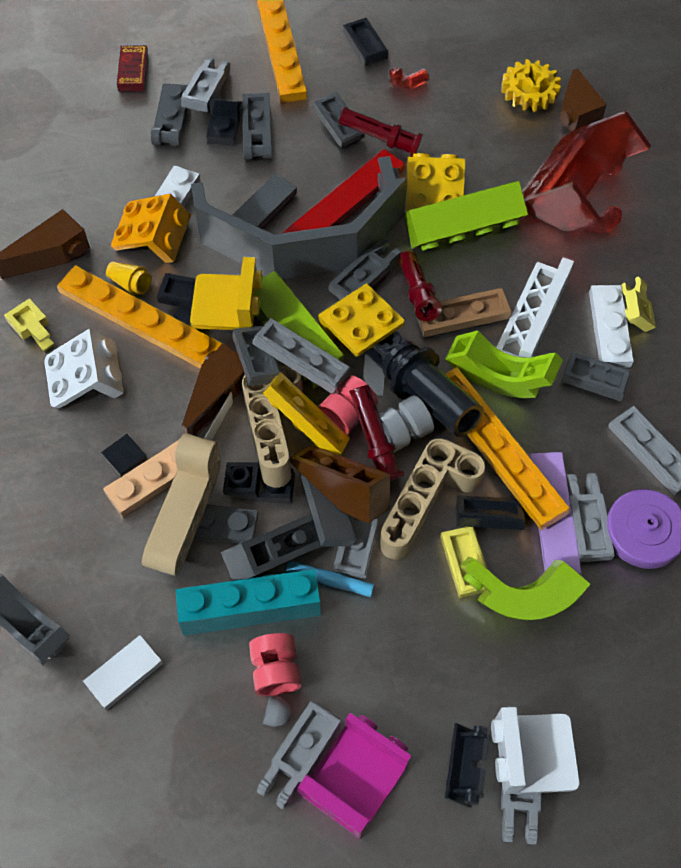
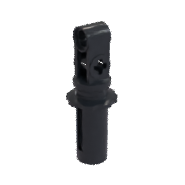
M396 331L364 352L382 368L383 374L391 380L390 389L399 399H406L413 395L417 396L424 403L428 411L456 437L467 435L481 421L484 412L483 407L438 368L440 358L434 349L430 347L420 349L414 342L407 341Z

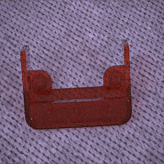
M627 110L573 130L557 143L522 190L529 215L563 232H573L580 227L598 223L601 220V217L587 200L586 196L601 176L607 174L612 176L618 173L623 168L622 163L628 156L649 150L651 144Z

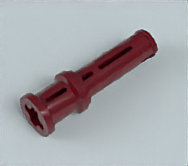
M347 107L343 108L338 121L340 125L386 142V146L390 149L395 147L410 153V157L417 153L423 137L421 133L416 135L403 130L399 124L390 126Z
M405 251L400 254L401 259L398 258V261L410 287L408 296L410 302L415 305V315L421 321H432L442 312L441 302L435 297L436 291L434 286L426 281L415 252Z
M369 384L350 390L349 393L354 402L370 449L367 451L368 459H372L375 469L390 474V481L405 476L404 471H400L394 455L395 445L392 442H388Z

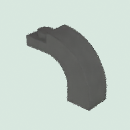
M0 573V627L43 665L48 659L55 657L61 652L70 635L60 625L40 612Z

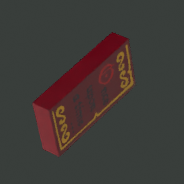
M147 45L120 47L117 75L118 91H145L148 61Z

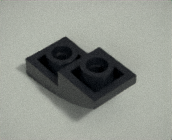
M227 462L223 494L253 501L292 504L295 472L291 468L290 481L282 487L274 488L264 483L259 462Z

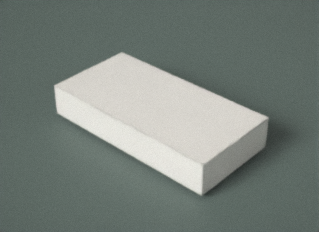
M139 635L83 682L107 711L163 665V662Z

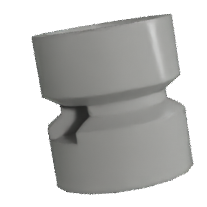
M415 395L400 402L397 410L390 407L379 413L388 442H392L395 445L396 450L394 452L409 445L411 438L418 440L434 430L433 421L428 409Z

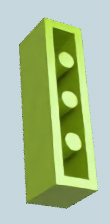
M516 181L412 209L403 214L411 247L421 246L422 251L439 247L438 241L448 239L449 244L466 239L465 234L475 231L476 236L493 232L492 226L502 224L503 229L519 225V219L527 216L528 212L520 182Z
M276 271L262 277V288L257 289L256 296H259L260 299L259 315H254L260 321V326H264L272 318L344 363L342 352ZM302 375V382L306 380L312 389L319 386Z

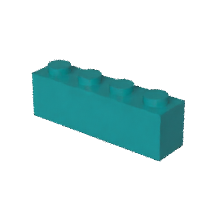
M315 569L175 589L178 623L183 636L321 616Z

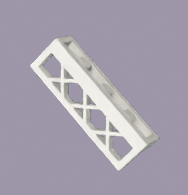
M563 257L558 269L540 262L536 263L496 347L497 349L516 357H534L568 282L574 261ZM538 274L553 278L551 284L541 287L537 280ZM539 296L542 301L541 306L531 309L526 300ZM528 318L532 324L530 329L520 332L516 321ZM518 341L521 347L519 356L503 350L505 345Z

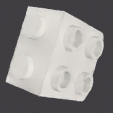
M91 329L84 331L45 357L46 376L52 407L59 409L92 389L114 399L124 393L121 380L122 373L119 369L115 342Z
M501 707L495 720L491 722L493 743H498L499 758H496L495 767L497 781L502 782L503 794L575 791L579 787V776L569 716L566 714L517 716V707Z

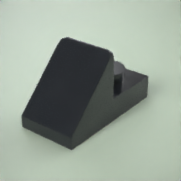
M210 99L211 118L206 134L207 143L234 146L243 110L242 101Z

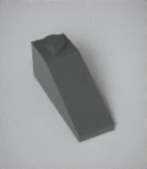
M312 514L222 551L221 555L232 581L256 576L321 547Z

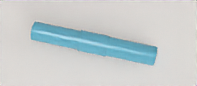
M289 560L286 573L315 569L317 582L367 597L372 596L374 584L295 561Z

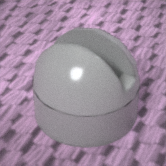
M270 695L262 724L280 727L287 723L291 716L289 704L279 697Z

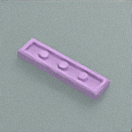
M562 452L530 453L529 458L570 508L568 515L541 531L538 527L544 572L556 559L566 562L581 575Z

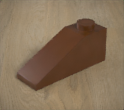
M60 210L0 251V278L5 279L67 264L74 258L81 256L90 248L84 228L65 210Z
M224 343L216 351H211L204 359L182 423L184 433L198 436L217 417L230 392L234 400L243 391L242 379L245 373L239 355Z
M313 445L290 457V463L341 512L355 517L359 521L371 523L390 509V474Z

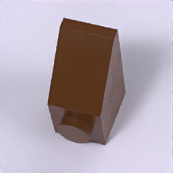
M578 68L572 71L559 116L563 125L567 126L573 135L600 125L607 106Z

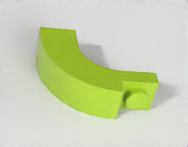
M479 331L456 336L445 358L453 368L458 367L466 379L476 385L501 395L516 398H535L540 387L551 386L557 378V373L563 362V359L556 352L529 358L509 355L493 346Z
M468 556L460 566L467 573L463 577L465 581L477 591H480L482 588L485 589L477 601L499 614L515 619L536 620L553 616L572 605L590 585L588 581L566 562L556 559L535 582L522 587L507 586L475 558Z

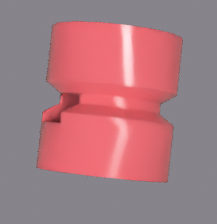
M353 375L347 377L336 389L337 393H331L318 406L346 435L360 423L349 391L367 385L362 379ZM370 387V390H371V393H372V397H373L374 403H375V405L377 406V405H378L377 396H376V394L374 393V391L372 390V388Z
M273 633L259 636L249 642L251 663L257 667L253 672L256 695L266 697L270 695L279 696L292 693L301 688L299 667L297 664L292 663L297 658L293 635Z

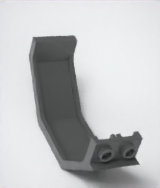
M390 156L378 158L381 173H378L377 178L380 192H377L376 199L353 222L345 225L282 234L269 233L209 205L205 198L203 182L191 183L201 244L242 264L243 257H255L257 270H262V275L266 276L276 271L282 280L340 272L346 269L367 248L370 249L379 240L383 239L405 213L407 177H399L398 168H393Z

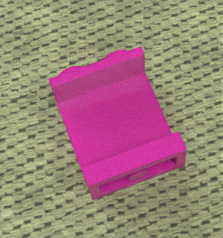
M349 713L346 717L345 727L309 777L306 774L298 786V793L360 839L408 767L411 755L407 753L408 747L402 741L393 736L387 739L377 732L378 726L364 715H359L357 718L352 713Z

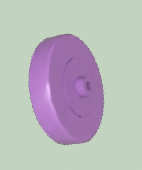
M637 489L623 494L613 503L607 514V529L613 543L614 552L621 559L636 567L655 569L664 567L678 558L681 554V507L673 499L658 491Z

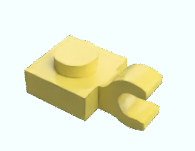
M637 276L635 277L636 286L634 289L626 283L621 285L622 294L625 295L627 304L625 314L631 324H635L644 332L656 328L652 302L647 299L646 282Z
M30 298L4 314L7 322L23 340L32 336L44 352L55 346L49 338L50 334L44 328L49 324L46 316Z

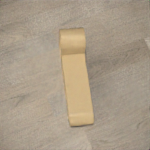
M285 364L279 365L280 372L303 393L302 375ZM244 376L242 388L262 479L270 487H282L291 479V465L278 409L273 407L268 398L262 394L269 384L249 386L246 376Z
M184 433L178 442L175 454L178 470L142 556L143 567L177 576L183 566L221 468L218 442Z
M445 439L430 441L382 526L380 549L383 555L393 560L406 556L444 484L465 493L477 490L481 484L485 469L482 457ZM440 456L443 457L445 461L438 462L432 459V457ZM462 470H471L475 475H465ZM427 482L431 484L432 487L422 488L418 485V483ZM406 508H412L416 510L418 514L412 516L406 515L403 512V510ZM400 528L402 530L401 538H398L396 542L391 541L395 539Z

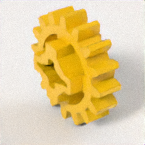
M526 59L523 65L517 61L515 62V67H507V73L503 74L501 92L506 93V101L513 100V107L520 104L523 111L527 107H531L536 112L537 106H541L545 110L548 103L554 104L556 97L559 96L561 77H556L557 70L549 71L550 64L547 63L541 66L540 60H536L535 64L530 63L529 59Z

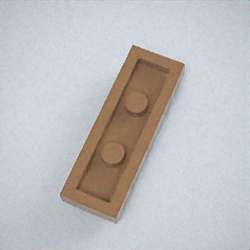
M498 288L440 301L442 312L436 319L424 322L417 318L424 338L510 319L511 309L503 289Z

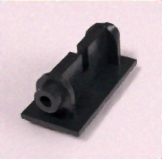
M454 723L445 799L472 808V805H479L480 798H484L483 790L486 769L476 767L477 762H487L490 736L487 734L488 728L473 726V730L463 725Z

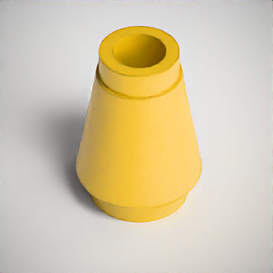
M112 261L106 269V276L132 295L146 293L151 285V274L143 266Z

